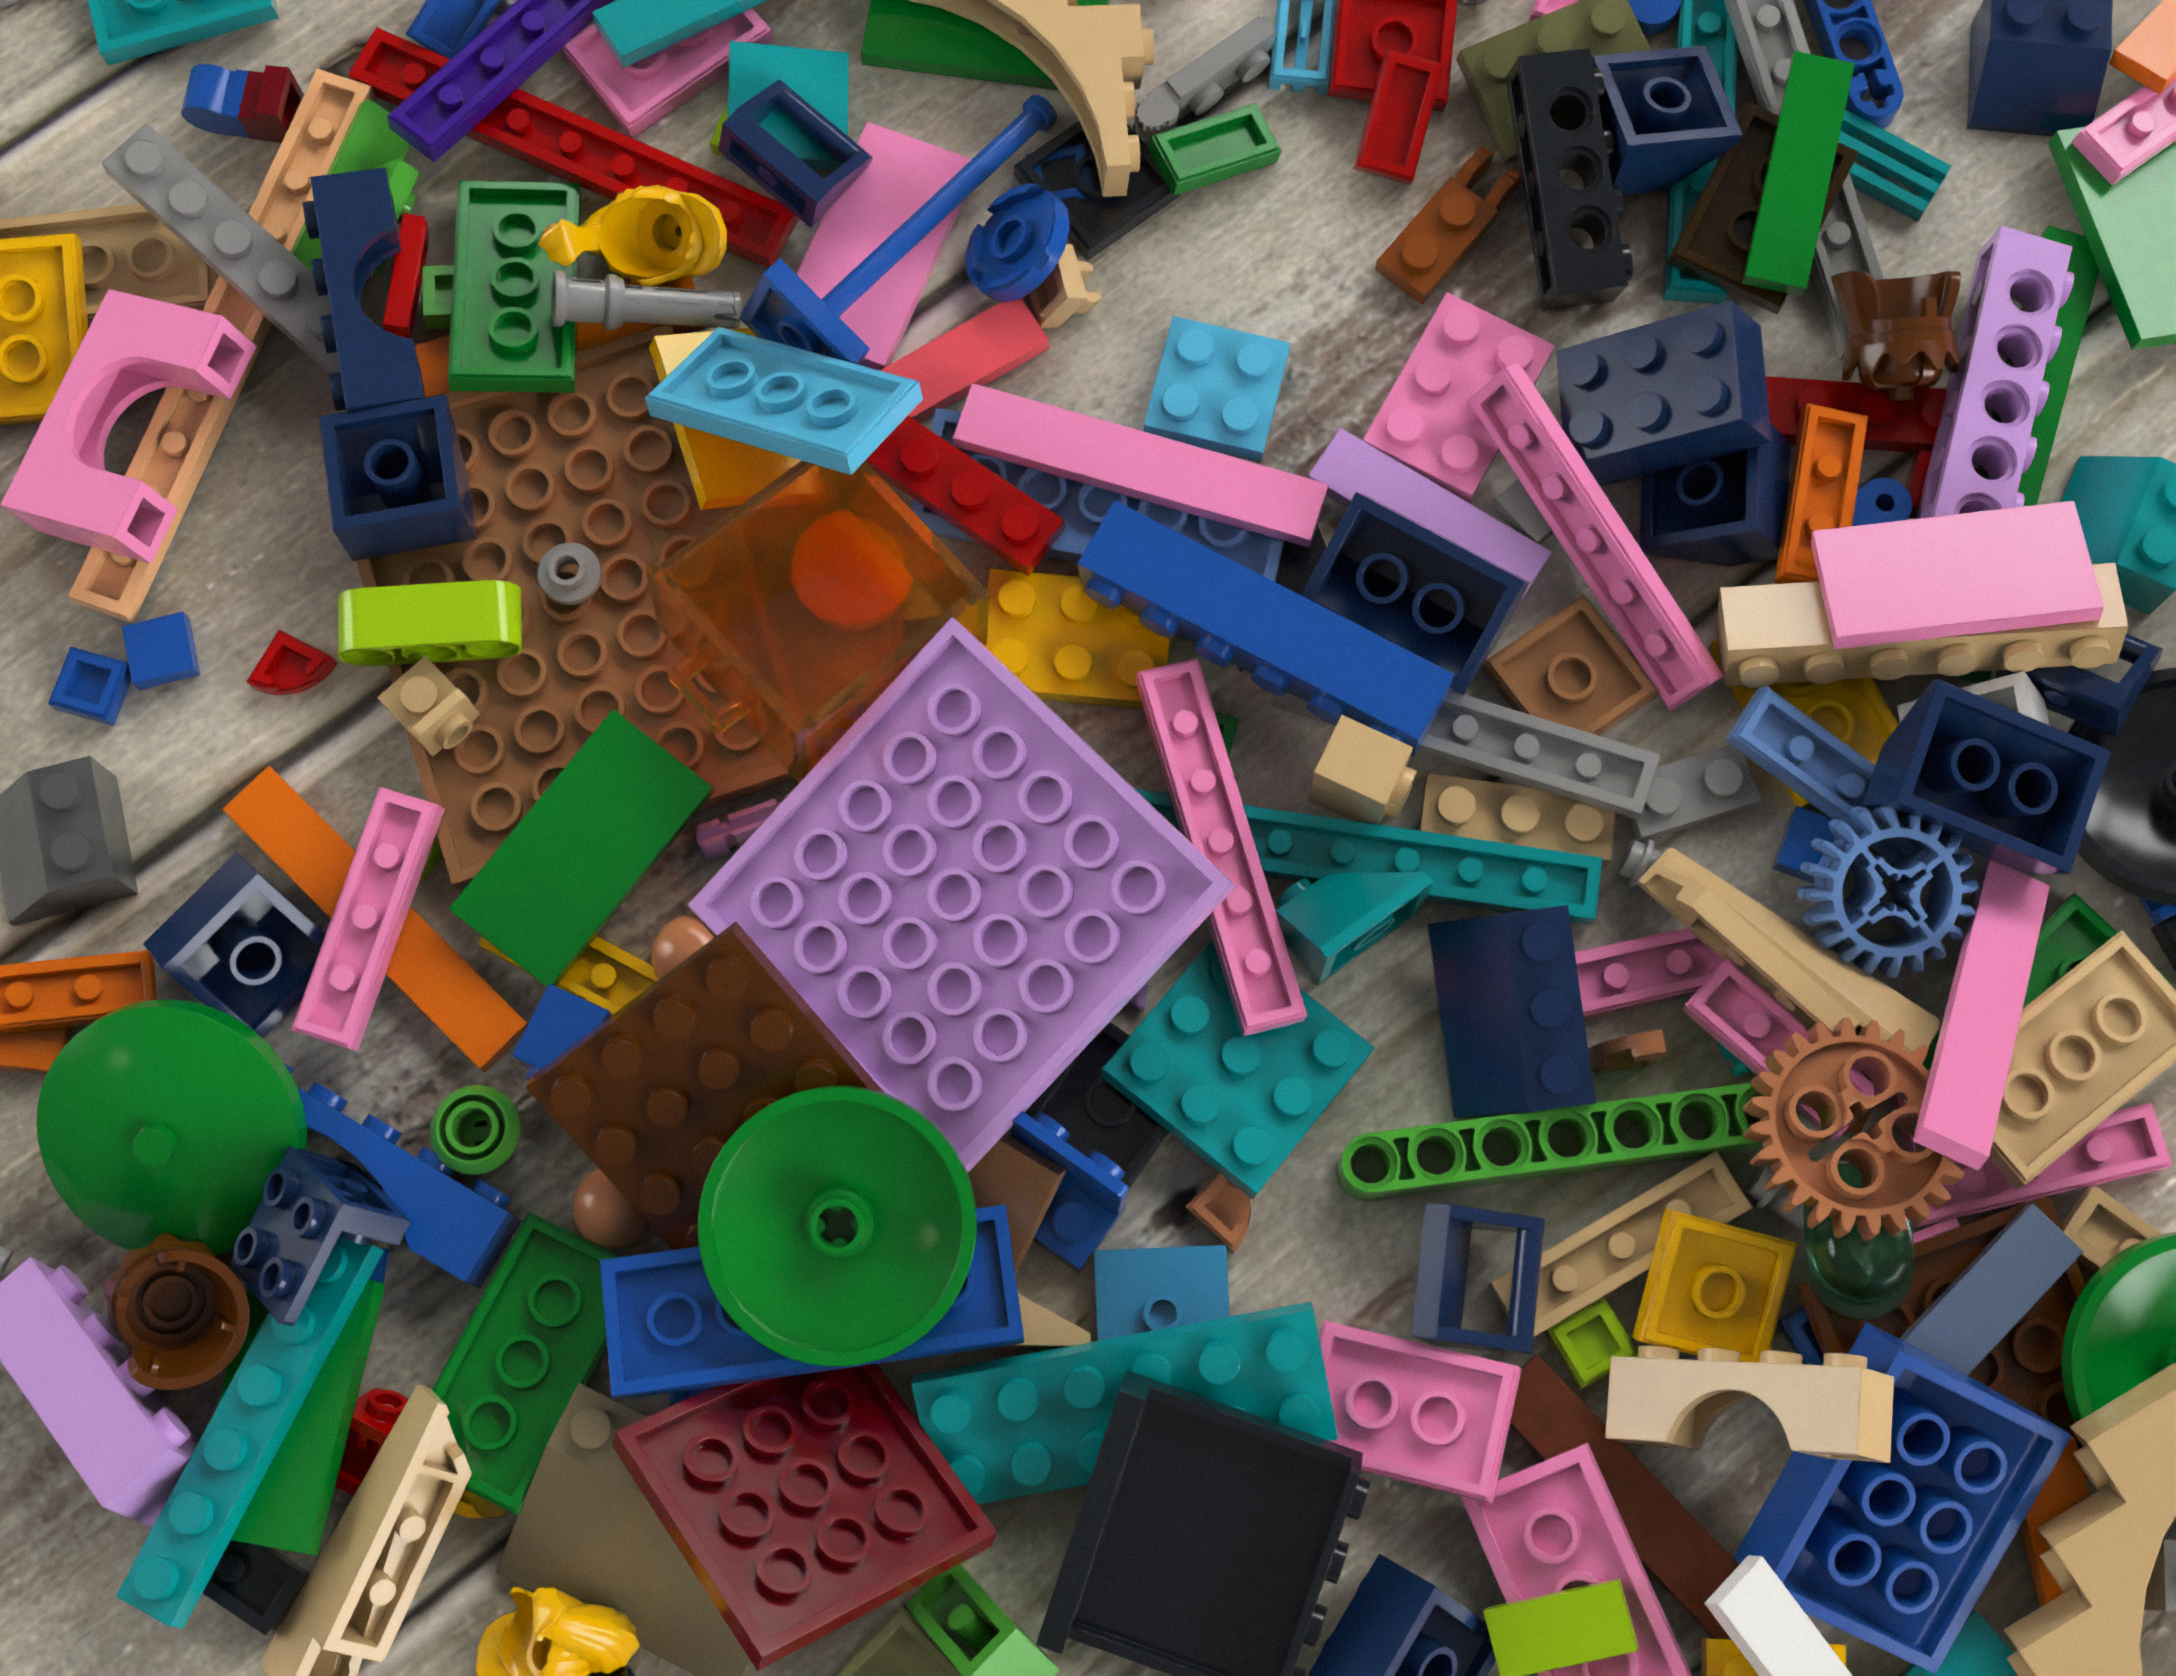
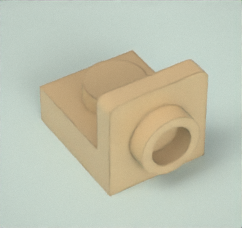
M426 656L421 658L377 697L432 757L441 749L453 748L463 741L473 727L472 722L481 715L469 698L459 688H456Z

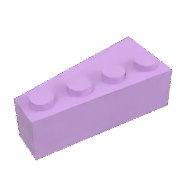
M29 1257L0 1282V1361L100 1505L153 1528L199 1439L158 1389L146 1387L138 1383L130 1375L127 1368L130 1355L121 1346L120 1342L122 1339L111 1327L109 1321L100 1313L93 1311L83 1298L88 1295V1291L80 1279L63 1265L54 1270Z

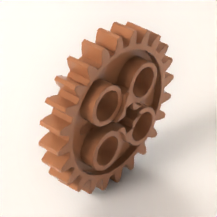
M1849 1017L1843 1018L1834 1026L1832 1035L1822 1021L1817 1022L1807 1031L1808 1041L1795 1032L1783 1043L1786 1053L1775 1049L1764 1060L1770 1072L1760 1071L1752 1079L1750 1085L1763 1096L1752 1097L1743 1107V1111L1761 1119L1760 1122L1751 1125L1743 1132V1138L1763 1143L1764 1149L1757 1153L1749 1162L1751 1166L1761 1167L1770 1165L1774 1171V1174L1763 1186L1765 1191L1775 1190L1784 1186L1790 1193L1785 1200L1783 1210L1788 1213L1802 1203L1809 1207L1807 1227L1811 1229L1820 1224L1826 1217L1832 1218L1835 1238H1842L1849 1233L1854 1222L1857 1224L1863 1241H1869L1879 1234L1881 1223L1892 1237L1907 1229L1906 1218L1915 1225L1928 1219L1931 1213L1927 1204L1938 1208L1951 1198L1947 1189L1942 1184L1953 1185L1961 1180L1965 1174L1958 1166L1949 1161L1953 1159L1916 1142L1915 1153L1905 1151L1895 1143L1892 1136V1126H1900L1914 1137L1930 1070L1928 1071L1922 1065L1927 1057L1929 1047L1923 1045L1911 1054L1904 1051L1905 1031L1901 1029L1894 1033L1887 1041L1880 1040V1029L1876 1020H1871L1861 1030L1859 1035H1856ZM1850 1070H1858L1865 1073L1871 1079L1874 1085V1096L1863 1094L1854 1087L1850 1079ZM1898 1095L1903 1098L1904 1104L1902 1107L1880 1119L1867 1131L1857 1134L1817 1162L1809 1159L1808 1152L1811 1149L1832 1138L1846 1125L1855 1123L1892 1096ZM1796 1105L1811 1107L1818 1114L1821 1120V1131L1808 1129L1799 1121L1796 1115ZM1838 1161H1847L1859 1170L1862 1176L1861 1188L1851 1187L1841 1179L1838 1173Z

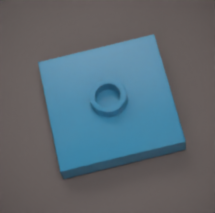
M1226 1245L1094 1250L1097 1341L1230 1317Z

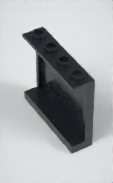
M1127 1370L1114 1404L1036 1645L1062 1654L1069 1638L1172 1676H1305L1306 1669L1295 1665L1302 1645L1306 1644L1315 1647L1320 1636L1327 1606L1318 1604L1317 1601L1324 1580L1333 1584H1337L1349 1547L1348 1543L1339 1540L1345 1519L1348 1517L1359 1520L1368 1495L1371 1480L1360 1477L1363 1453Z

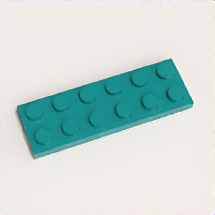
M1312 1301L916 1374L913 1376L911 1383L920 1425L978 1505L1088 1485L1127 1370L1328 1441L1339 1439Z

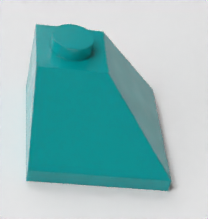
M1426 872L1327 873L1313 884L1307 878H1303L1290 886L1277 898L1276 901L1280 908L1275 911L1285 943L1315 983L1320 985L1417 915L1424 904L1433 881Z

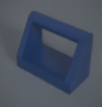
M781 79L735 110L722 125L718 147L720 153L810 228L866 170L873 159L868 152ZM777 107L840 160L843 165L823 179L759 124Z
M2126 634L2119 659L2132 663L2133 666L2119 683L2074 665L2036 668L2025 673L2044 698L2047 709L2116 737L2155 669L2163 648ZM1996 670V678L2011 675L2017 672H2011L2009 670Z
M1426 1203L1411 1337L1436 1346L1532 1354L1545 1219L1451 1204ZM1472 1229L1517 1232L1506 1335L1461 1329Z

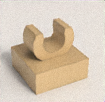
M1066 244L1065 250L1051 274L1037 289L1029 293L1036 321L1041 328H1060L1073 313H1087L1102 299L1100 292L1086 291L1084 281L1094 271L1093 266L1085 261H1077L1074 246L1071 244Z

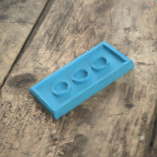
M718 327L645 397L650 416L852 475L923 400L919 381Z

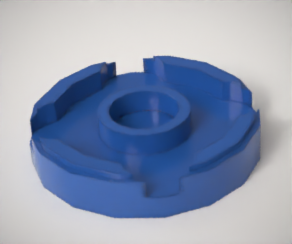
M1034 183L1016 186L996 198L987 209L993 215L987 220L984 227L978 223L970 235L965 257L967 277L973 285L979 288L981 293L1002 303L1019 300L1037 289L1054 270L1065 250L1070 229L1068 209L1057 195Z

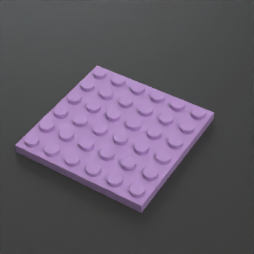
M951 617L694 897L688 906L716 935L720 934L734 922H737L886 1094L898 1098L919 1110L946 1135L963 1161L967 1173H969L1012 1127V1120L1021 1111H1027L1230 894L1236 885L955 618Z

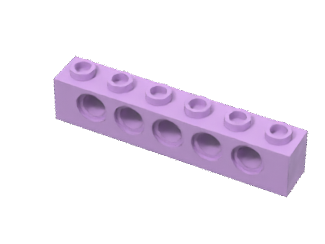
M2001 225L1978 252L1956 346L1959 356V373H1950L1945 393L1946 398L1939 428L1934 440L1916 519L2024 506L2025 496L2023 493L2018 492L2021 475L2030 467L2037 448V438L2030 435L2034 418H2037L2043 410L2049 394L2050 384L2047 381H2043L2046 363H2049L2054 357L2062 336V328L2056 326L2055 323L2058 310L2067 301L2074 282V273L2067 271L2072 246ZM2011 299L2018 301L2025 311L2018 309ZM1998 353L2007 356L2014 367L2004 363ZM1985 407L1995 411L2002 423L1993 420L1987 414ZM1972 463L1982 466L1987 471L1989 479H1985L1977 474Z

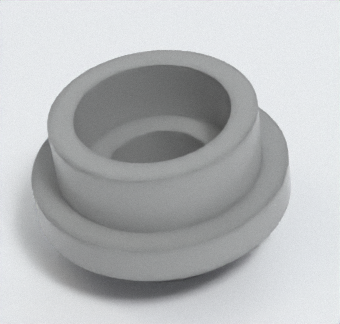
M563 543L551 548L543 556L538 566V581L542 590L551 600L559 604L575 605L588 600L597 591L602 579V569L596 555L588 547L578 543ZM565 565H578L579 571L575 577L568 580L558 577L560 569Z

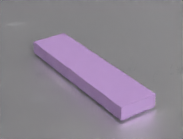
M1339 428L1308 475L1310 479L1329 484L1327 496L1347 508L1356 492L1365 494L1529 581L1530 584L1516 608L1519 607L1552 551L1342 428Z

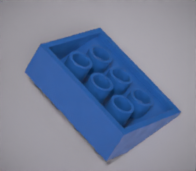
M1866 1322L1848 1354L1867 1357V1369L1894 1377L1890 1463L1824 1459L1793 1451L1733 1558L1740 1565L1748 1555L1762 1556L1805 1613L1936 1674L2072 1435L1929 1353Z

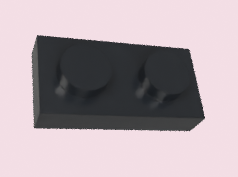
M230 1540L203 1594L265 1636L275 1634L310 1573L273 1548Z

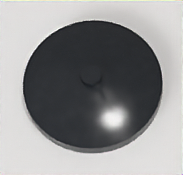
M2167 668L2152 672L2116 737L2078 721L2072 724L2068 733L2111 751L2077 852L2091 868L2117 887L2147 900L2176 906V668Z

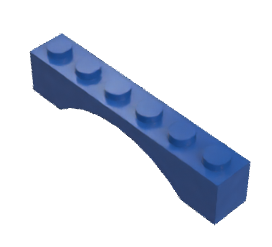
M285 1064L289 1072L292 1074L295 1069ZM314 1081L308 1092L297 1087L304 1106L307 1130L314 1131L335 1141L355 1156L381 1185L386 1196L411 1221L405 1233L408 1248L465 1283L480 1289L522 1222L521 1219L505 1210L512 1198L480 1179H477L470 1190L450 1178L454 1170L447 1167L438 1158L436 1153L424 1146L416 1157L396 1146V1143L402 1136L401 1132L370 1114L367 1115L362 1124H359L341 1113L348 1101Z

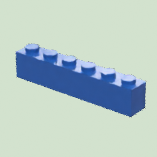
M1116 500L1112 503L1077 563L1080 584L1085 586L1084 592L1095 602L1110 609H1117L1120 604L1141 615L1139 617L1140 622L1154 633L1166 638H1172L1174 633L1195 643V650L1208 661L1222 667H1228L1231 662L1251 672L1252 681L1262 689L1277 696H1284L1287 691L1309 703L1307 706L1308 710L1327 723L1337 725L1341 715H1344L1413 747L1412 757L1418 751L1450 693L1454 678L1453 673Z

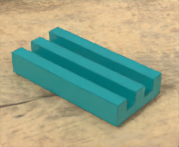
M1845 109L1839 143L1858 151L1856 159L1867 164L1870 170L1885 178L1891 177L1921 194L1918 197L1856 163H1853L1849 171L1854 188L1918 222L1950 170L1951 165Z

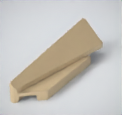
M1668 848L1636 882L1637 885L1722 960L1725 961L1727 958L1731 960L1809 1029L1817 1022L1822 1021L1832 1035L1834 1026L1843 1018L1849 1017L1856 1035H1859L1861 1030L1871 1020H1876L1880 1029V1040L1887 1041L1899 1029L1905 1031L1903 1050L1911 1054L1923 1045L1929 1046L1941 1027L1937 1017L1863 971L1851 962L1847 964L1839 958V954L1830 948H1823L1816 939L1674 848Z
M423 1385L415 1387L263 1655L261 1667L267 1676H357L363 1658L384 1662L472 1474L466 1456L458 1446L447 1415L450 1414L447 1405L429 1387Z

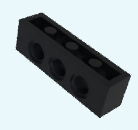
M1590 48L1519 56L1506 76L1542 311L1613 302L1628 286V281L1632 278L1633 259L1629 246L1627 244L1622 245L1618 222H1621L1623 218V197L1619 186H1612L1609 164L1613 161L1614 141L1610 128L1608 126L1603 127L1599 106L1603 103L1605 91L1602 72L1600 68H1593ZM1560 111L1567 114L1572 119L1575 130H1563L1556 126L1550 112ZM1568 169L1576 172L1583 180L1584 189L1576 190L1568 187L1561 179L1560 170ZM1580 228L1585 230L1593 240V249L1578 247L1572 241L1569 229Z

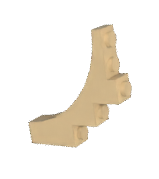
M907 0L938 7L980 24L1021 50L1054 82L1078 116L1095 156L1102 196H1127L1130 172H1139L1140 170L1139 136L1128 135L1127 119L1135 117L1134 89L1141 88L1144 65H1153L1154 62L1152 28H1142L1140 4L1078 6V0Z
M2176 1362L2069 1426L2083 1446L2073 1452V1455L2086 1476L2099 1491L2036 1528L2050 1548L2039 1556L2064 1593L2003 1629L2017 1650L2006 1657L2017 1676H2143L2140 1638L2146 1589L2163 1538L2176 1517Z

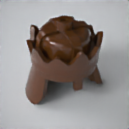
M1853 270L1831 277L1840 308L1848 326V338H1845L1842 381L1851 380L1857 366L1862 385L1875 391H1888L1889 402H1903L1914 400V389L1934 386L1942 375L1944 364L1949 373H1959V356L1955 343V330L1951 328V316L1959 293L1960 271H1945L1923 276L1874 280L1873 276L1868 272Z
M162 1233L150 1245L128 1251L124 1255L118 1271L106 1279L104 1283L108 1304V1321L124 1343L132 1349L127 1362L130 1375L138 1383L146 1387L159 1390H180L202 1384L221 1373L234 1360L245 1341L250 1317L249 1303L245 1290L229 1266L219 1261L203 1242H184L169 1233Z

